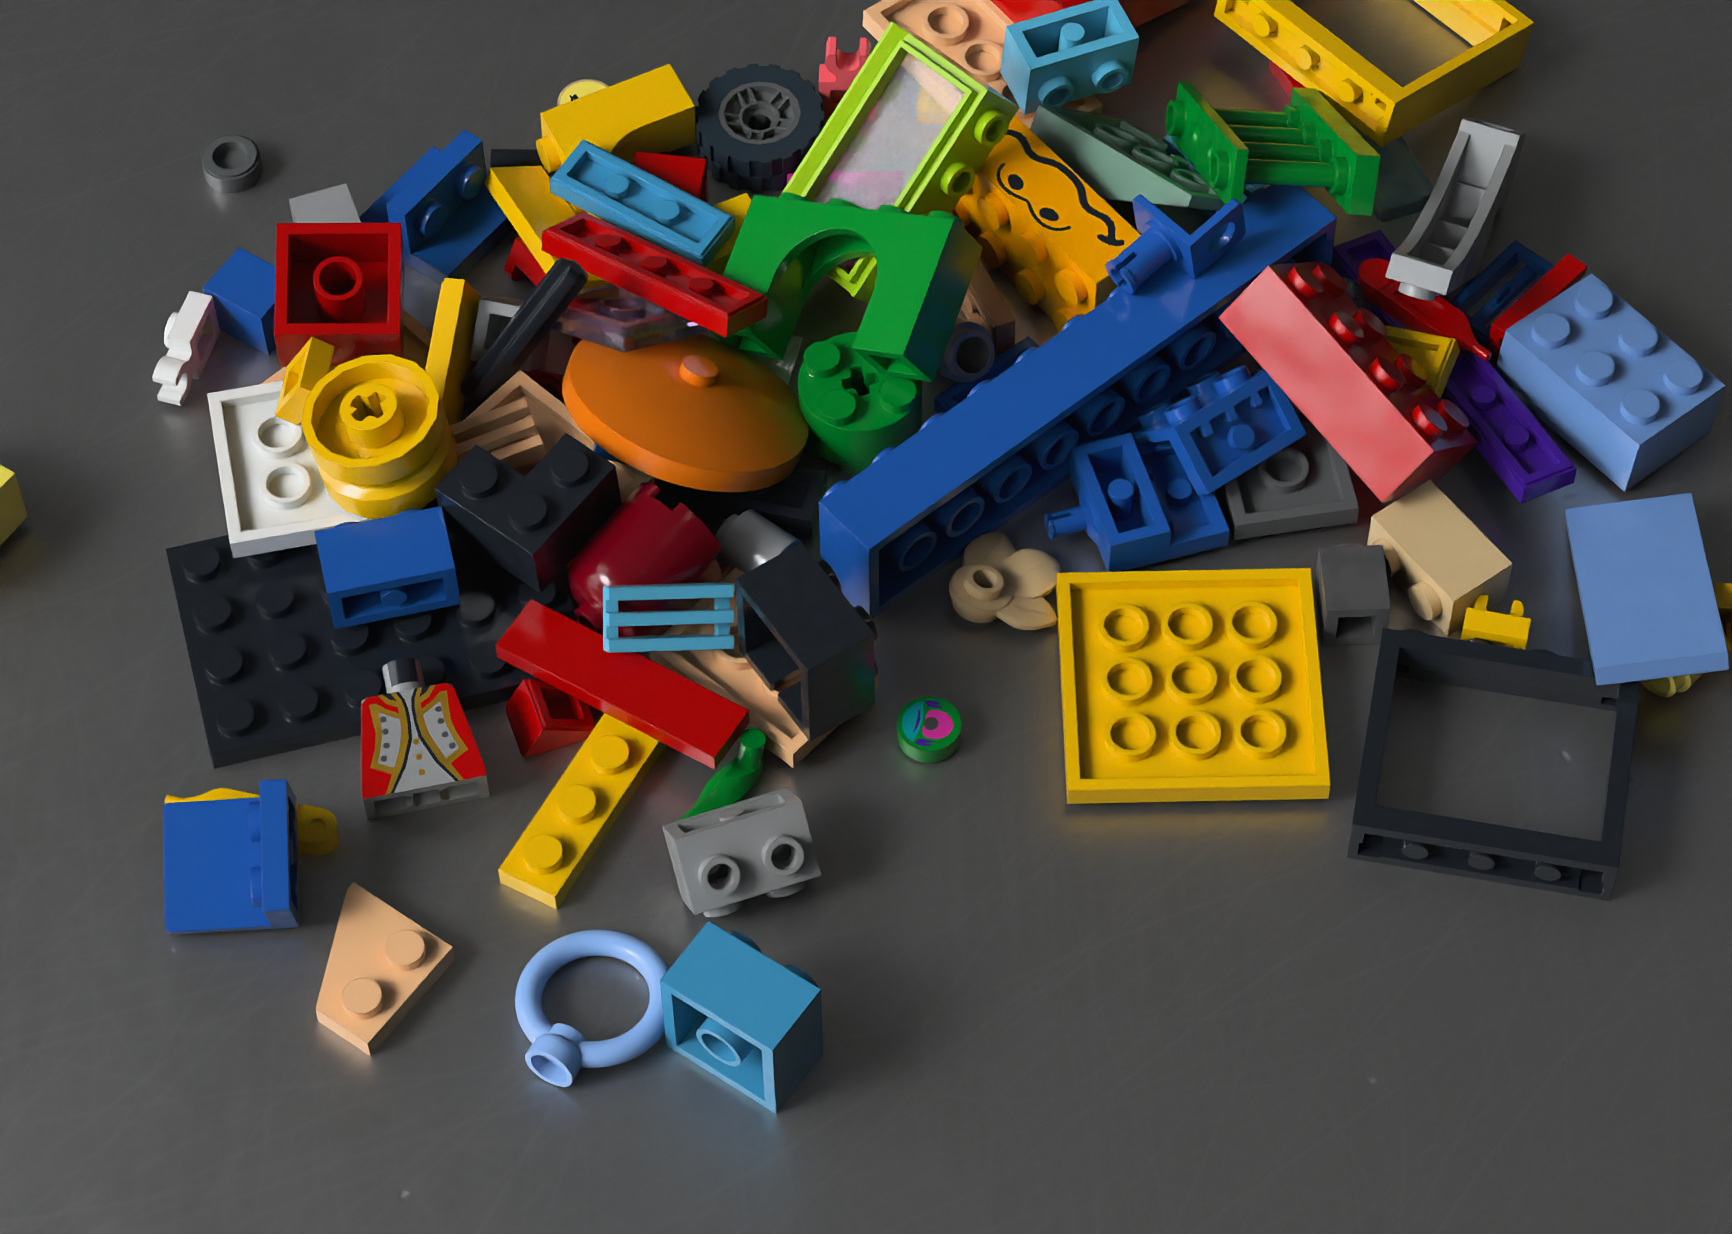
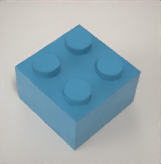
M708 921L660 979L666 1046L775 1114L778 1113L823 1055L821 989L818 988L814 979L804 970L791 964L785 967L762 954L758 945L747 935L739 931L731 930L728 933Z

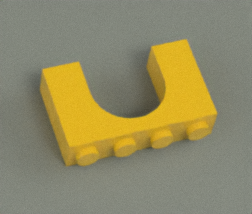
M667 64L541 112L542 138L536 140V148L539 158L548 173L557 171L583 139L633 164L636 151L656 154L668 151L669 153L695 143V105L671 65ZM747 193L714 205V207L735 217V231L706 266L707 269L722 276L751 203ZM566 201L575 213V215L582 212H586L596 218H599ZM620 287L616 289L625 304L633 303L650 321L671 313V311Z

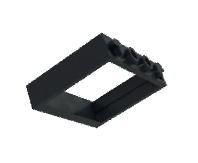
M1383 628L1346 858L1610 901L1620 864L1640 681L1597 686L1591 660L1560 656L1544 649L1528 651L1497 646L1481 639L1459 640L1433 636L1417 629L1395 630ZM1395 676L1614 711L1599 841L1376 805Z

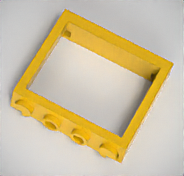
M1217 0L1214 16L1305 88H1315L1342 117L1381 147L1520 67L1535 23L1505 0H1414L1473 45V47L1406 86L1401 87L1290 0Z

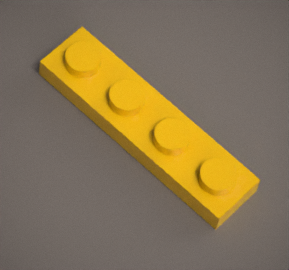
M604 713L498 869L500 883L557 910L666 747V744Z

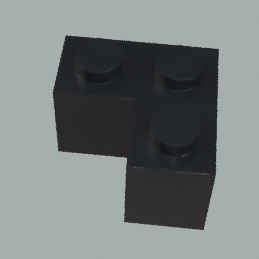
M567 433L525 477L475 444L434 488L438 506L442 508L446 529L539 593L545 590L574 558L585 542L622 504L616 466Z

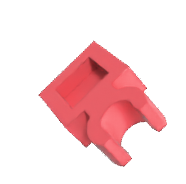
M837 37L828 38L825 64H820L818 81L825 120L830 118L871 54V43L868 38L860 37L859 50L853 53H845L839 50L837 47ZM879 99L865 119L866 122H878Z

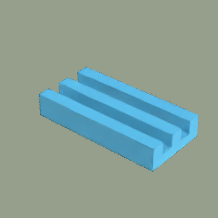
M726 582L603 586V650L615 653L734 649V636L730 635V623H734V610L730 609V598L734 597V584ZM714 598L713 610L618 612L619 600ZM714 624V634L618 637V626Z

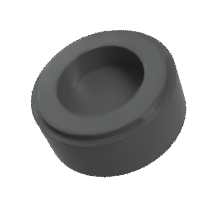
M242 135L218 137L204 148L201 155L205 180L209 186L219 192L238 193L254 186L262 175L263 167L259 148L251 139Z

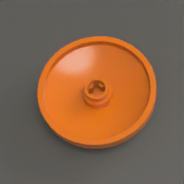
M625 324L598 330L586 336L574 348L563 377L562 395L565 405L575 423L594 443L634 469L684 487L712 492H746L767 488L782 481L794 471L808 438L809 425L800 411L799 399L776 373L752 356L709 336L685 329L654 324Z

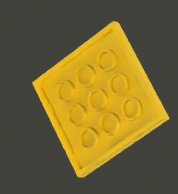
M1311 568L1057 573L1056 598L1067 804L1329 799L1331 783Z

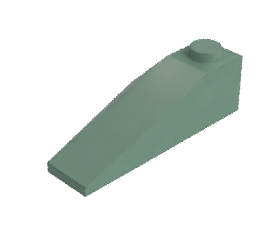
M1038 105L1030 130L1104 200L1132 203V200L1141 194L1153 205L1211 211H1219L1225 206L1220 197L1200 174L1187 170L1190 163L1180 156L1165 154L1168 146L1166 143L1129 120L1119 116Z

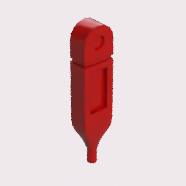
M1371 258L1360 264L1356 288L1363 298L1376 307L1379 305L1382 311L1412 331L1454 338L1460 350L1474 353L1486 362L1491 359L1493 353L1479 344L1472 332L1468 318L1461 310L1436 295L1435 301H1427L1399 292L1400 281L1385 277L1389 266V261L1385 259Z

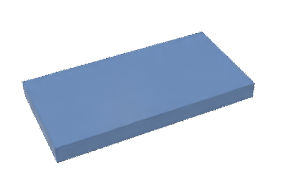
M1692 493L1565 509L1566 526L1597 686L1729 670L1728 650Z

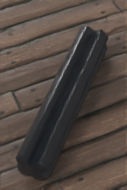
M562 257L554 263L461 383V392L468 398V402L476 407L481 405L514 376L588 281V274L577 261Z

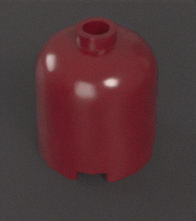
M642 482L585 542L570 562L568 580L572 595L579 605L574 612L575 616L583 626L603 635V586L719 583L731 571V567L728 564L721 562L718 565L714 557L723 548L706 525L683 503H679L673 510H670L662 502L655 499L660 494L661 489L654 484ZM702 598L619 600L618 612L690 610ZM673 625L618 626V637L663 635Z

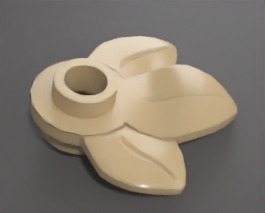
M1000 532L983 534L970 542L963 554L964 566L955 571L949 585L953 608L961 617L976 623L991 622L998 617L1010 626L1021 630L1044 629L1057 623L1058 618L1055 611L1044 599L1046 595L1056 588L1057 573H1064L1063 565L1056 558L1036 549L1025 548L1015 551L1008 536Z

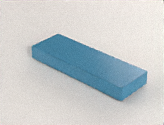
M584 139L550 179V192L622 230L706 268L735 231L734 216Z

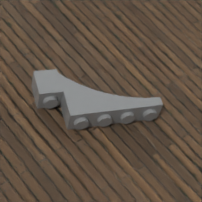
M1472 116L1461 120L1454 143L1425 207L1407 238L1392 253L1385 277L1400 281L1399 292L1418 299L1435 301L1436 295H1447L1479 274L1498 207L1507 201L1527 132Z

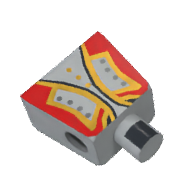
M401 658L385 664L382 670L387 694L367 697L361 701V793L367 820L490 797L485 765L453 685L441 683L425 686L421 661L416 658Z

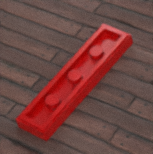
M586 212L579 213L542 231V251L556 258L573 259L580 264L584 271L726 338L767 317L768 298L763 294Z
M532 599L495 645L497 658L714 770L750 723L748 709L636 652L609 653L604 651L603 635Z

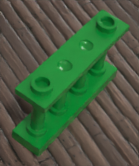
M1178 81L1176 100H1170L1166 109V132L1225 205L1233 198L1242 203L1244 184L1324 187L1348 215L1372 216L1381 156L1315 88L1292 87L1290 106H1284L1282 111L1212 108L1190 82Z

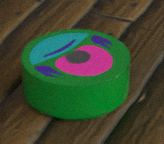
M923 696L911 700L901 709L897 718V741L900 748L907 756L919 762L934 763L947 759L958 749L961 742L962 721L960 714L954 705L940 697Z

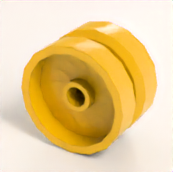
M387 354L365 355L345 362L317 381L304 402L301 426L308 446L318 465L329 496L346 512L367 519H379L394 516L409 509H422L436 498L434 488L457 464L458 447L432 376L414 361Z

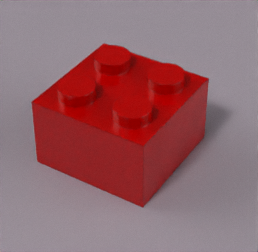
M277 223L274 338L280 367H287L311 337L335 346L330 366H338L365 355L392 354L404 358L405 254L401 223Z

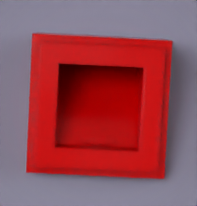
M523 679L505 707L506 715L522 756L538 755L585 741L596 726L588 704L540 679Z

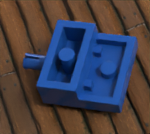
M1131 433L1071 447L1070 478L1079 498V506L1044 514V525L1050 540L1055 537L1085 530L1088 536L1097 544L1107 572L1126 571L1226 546L1229 541L1230 530L1214 492L1206 495H1197L1170 441L1145 443L1136 446Z

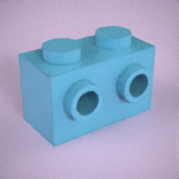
M1118 0L1089 1L1006 26L1000 73L1024 115L1036 112L1038 105L1060 108L1070 101L1097 93H1110L1132 83L1139 36Z

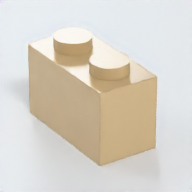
M1428 480L1371 517L1367 545H1383L1387 578L1390 577L1408 595L1413 609L1420 617L1425 620H1432L1446 636L1463 627L1467 607L1474 608L1475 601L1480 594L1488 595L1487 611L1505 600L1513 563L1431 480Z

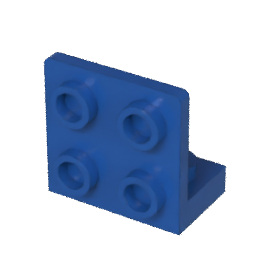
M1246 365L1234 368L1223 375L1220 374L1219 370H1215L1195 379L1186 386L1189 393L1187 397L1172 404L1170 399H1167L1145 409L1137 415L1140 425L1127 432L1132 434L1136 445L1169 440L1197 495L1210 494L1306 435L1285 392L1265 370L1249 372Z
M286 779L259 780L260 797L175 802L164 805L165 929L169 934L181 935L300 927L297 798Z

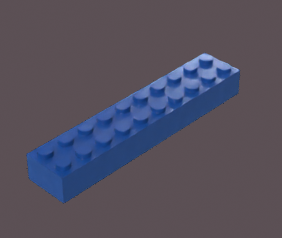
M1270 185L1267 188L1261 187L1256 189L1242 204L1246 228L1245 236L1196 279L1191 277L1176 263L1168 261L1131 295L1123 291V286L1126 284L1124 282L1120 287L1117 286L1111 292L1106 301L1086 315L1079 314L1070 319L1059 334L1042 346L1031 347L1024 351L1014 365L993 380L987 379L977 384L968 394L967 398L946 413L940 412L931 416L922 425L919 432L897 447L890 446L876 456L869 467L849 481L842 480L834 484L825 493L822 500L819 501L820 561H826L834 570L841 585V593L854 607L857 605L862 606L873 620L961 557L971 541L983 534L997 531L1070 478L1071 447L1129 432L1140 425L1137 418L1139 413L1167 399H1170L1172 404L1188 394L1186 386L1190 382L1209 372L1220 371L1247 351L1246 348L1218 317L1268 265L1317 261L1318 264L1325 263L1331 267L1337 217L1300 186ZM1228 223L1214 234L1209 247L1214 245L1223 236Z

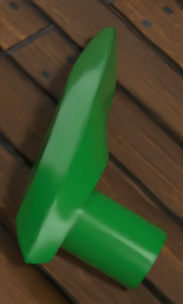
M749 728L741 733L737 756L724 765L707 782L697 802L678 820L734 804L755 785L764 770L765 764L764 749L766 737L762 731Z

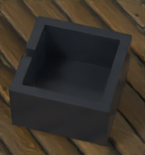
M800 543L735 579L739 651L770 691L801 675V681L778 693V701L809 741L814 740L875 705V676L878 675V667L874 659V641L878 639L876 626L862 606L857 605L853 608L841 593L840 582L834 570L826 561L821 560L817 562L805 546Z

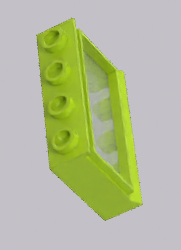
M891 21L782 193H794L811 202L826 204L832 198H839L852 202L860 208L878 210L880 205L888 204L916 215L929 216V213L934 210L951 214L960 198L972 187L975 175L994 146L1005 136L1009 123L1019 107L925 39ZM869 256L853 258L832 268L826 275L850 292L851 296L869 304L877 279L876 257Z

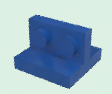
M463 130L442 151L434 146L430 148L359 217L361 223H401L405 264L439 285L442 284V281L444 282V278L462 279L514 228L484 184L487 172L483 141L466 130Z

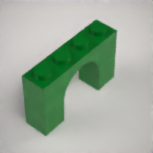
M789 192L781 193L779 198L754 195L723 276L767 297V317L727 338L709 329L707 330L721 342L735 347L748 355L783 360L803 305L815 284L828 271L847 260L866 256L876 257V284L852 348L882 375L933 382L983 247L964 229L965 223L961 219L943 211L934 210L929 213V216L910 214L902 208L888 204H882L878 210L860 208L852 202L839 198H832L826 204L811 202L800 195Z

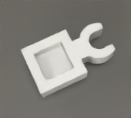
M189 291L179 313L173 312L170 315L164 332V344L169 350L166 356H163L158 361L152 377L154 382L163 384L157 395L158 401L181 406L188 396L192 378L199 379L221 333L212 296Z

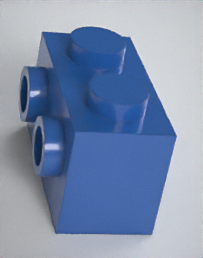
M441 506L424 510L409 509L394 516L364 522H344L333 528L314 531L334 629L461 604L455 565Z

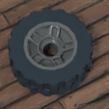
M748 64L744 68L737 69L735 67L727 70L725 75L720 78L715 77L709 82L707 90H702L698 97L699 106H695L697 154H700V158L706 159L707 169L712 173V177L719 183L723 181L729 185V188L738 191L744 189L751 191V193L762 194V191L773 190V192L784 190V187L787 185V174L795 173L825 126L823 101L820 94H816L815 86L809 80L805 81L802 79L800 73L792 69L790 71L784 70L779 65L769 64V66Z

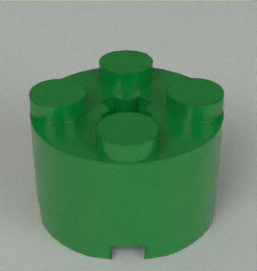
M858 332L843 333L825 341L812 343L805 350L804 361L798 374L799 408L809 425L808 438L805 444L806 449L821 463L823 457L830 462L838 464L839 471L852 475H857L869 467L876 456L890 446H899L919 432L922 427V381L882 375L852 348Z

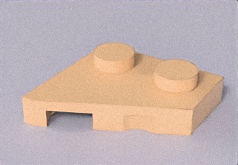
M353 882L346 891L315 1008L318 1022L371 1056L455 961L453 946Z

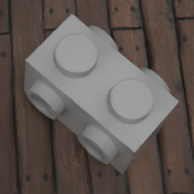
M788 787L662 825L681 898L694 915L702 912L706 917L727 915L742 907L741 900L763 893L773 898L791 895L805 887V880L821 876L802 800Z

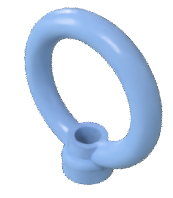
M603 929L574 932L554 940L539 950L522 971L515 993L517 1019L526 1037L532 1043L525 1055L529 1068L544 1081L555 1086L567 1087L572 1084L581 1067L601 1068L618 1065L640 1056L654 1046L665 1033L660 979L669 970V966L663 957L649 944L632 935ZM588 956H609L623 960L635 967L648 984L650 1000L647 1011L632 1029L620 1036L602 1041H586L580 1032L566 1024L556 1023L552 1025L543 1011L542 993L546 983L558 969L573 960Z

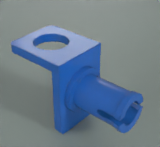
M1139 194L1132 200L1136 227L1141 236L1118 256L1109 260L1105 267L1107 273L1118 287L1126 281L1123 291L1130 295L1137 291L1143 282L1168 261L1176 263L1191 277L1196 279L1245 236L1246 228L1243 205L1236 198H1233L1195 232L1189 235L1143 195ZM1228 223L1223 236L1214 245L1209 247L1214 234Z

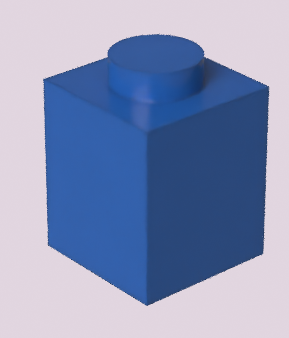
M239 247L202 287L203 294L213 297L221 331L269 356L276 348L274 338L276 266Z

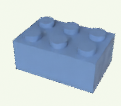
M1592 273L1506 329L1495 368L1510 387L1523 395L1528 409L1624 492L1710 433L1726 386Z

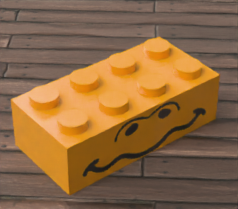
M1015 115L1009 123L1005 136L994 146L975 175L972 187L960 198L952 211L954 216L965 223L964 229L983 247L981 256L985 262L993 268L999 267L1015 283L1019 294L1027 303L1031 305L1037 304L1053 320L1059 333L1074 316L1079 314L1086 315L1107 300L1117 285L1107 273L1106 263L1118 256L1141 236Z

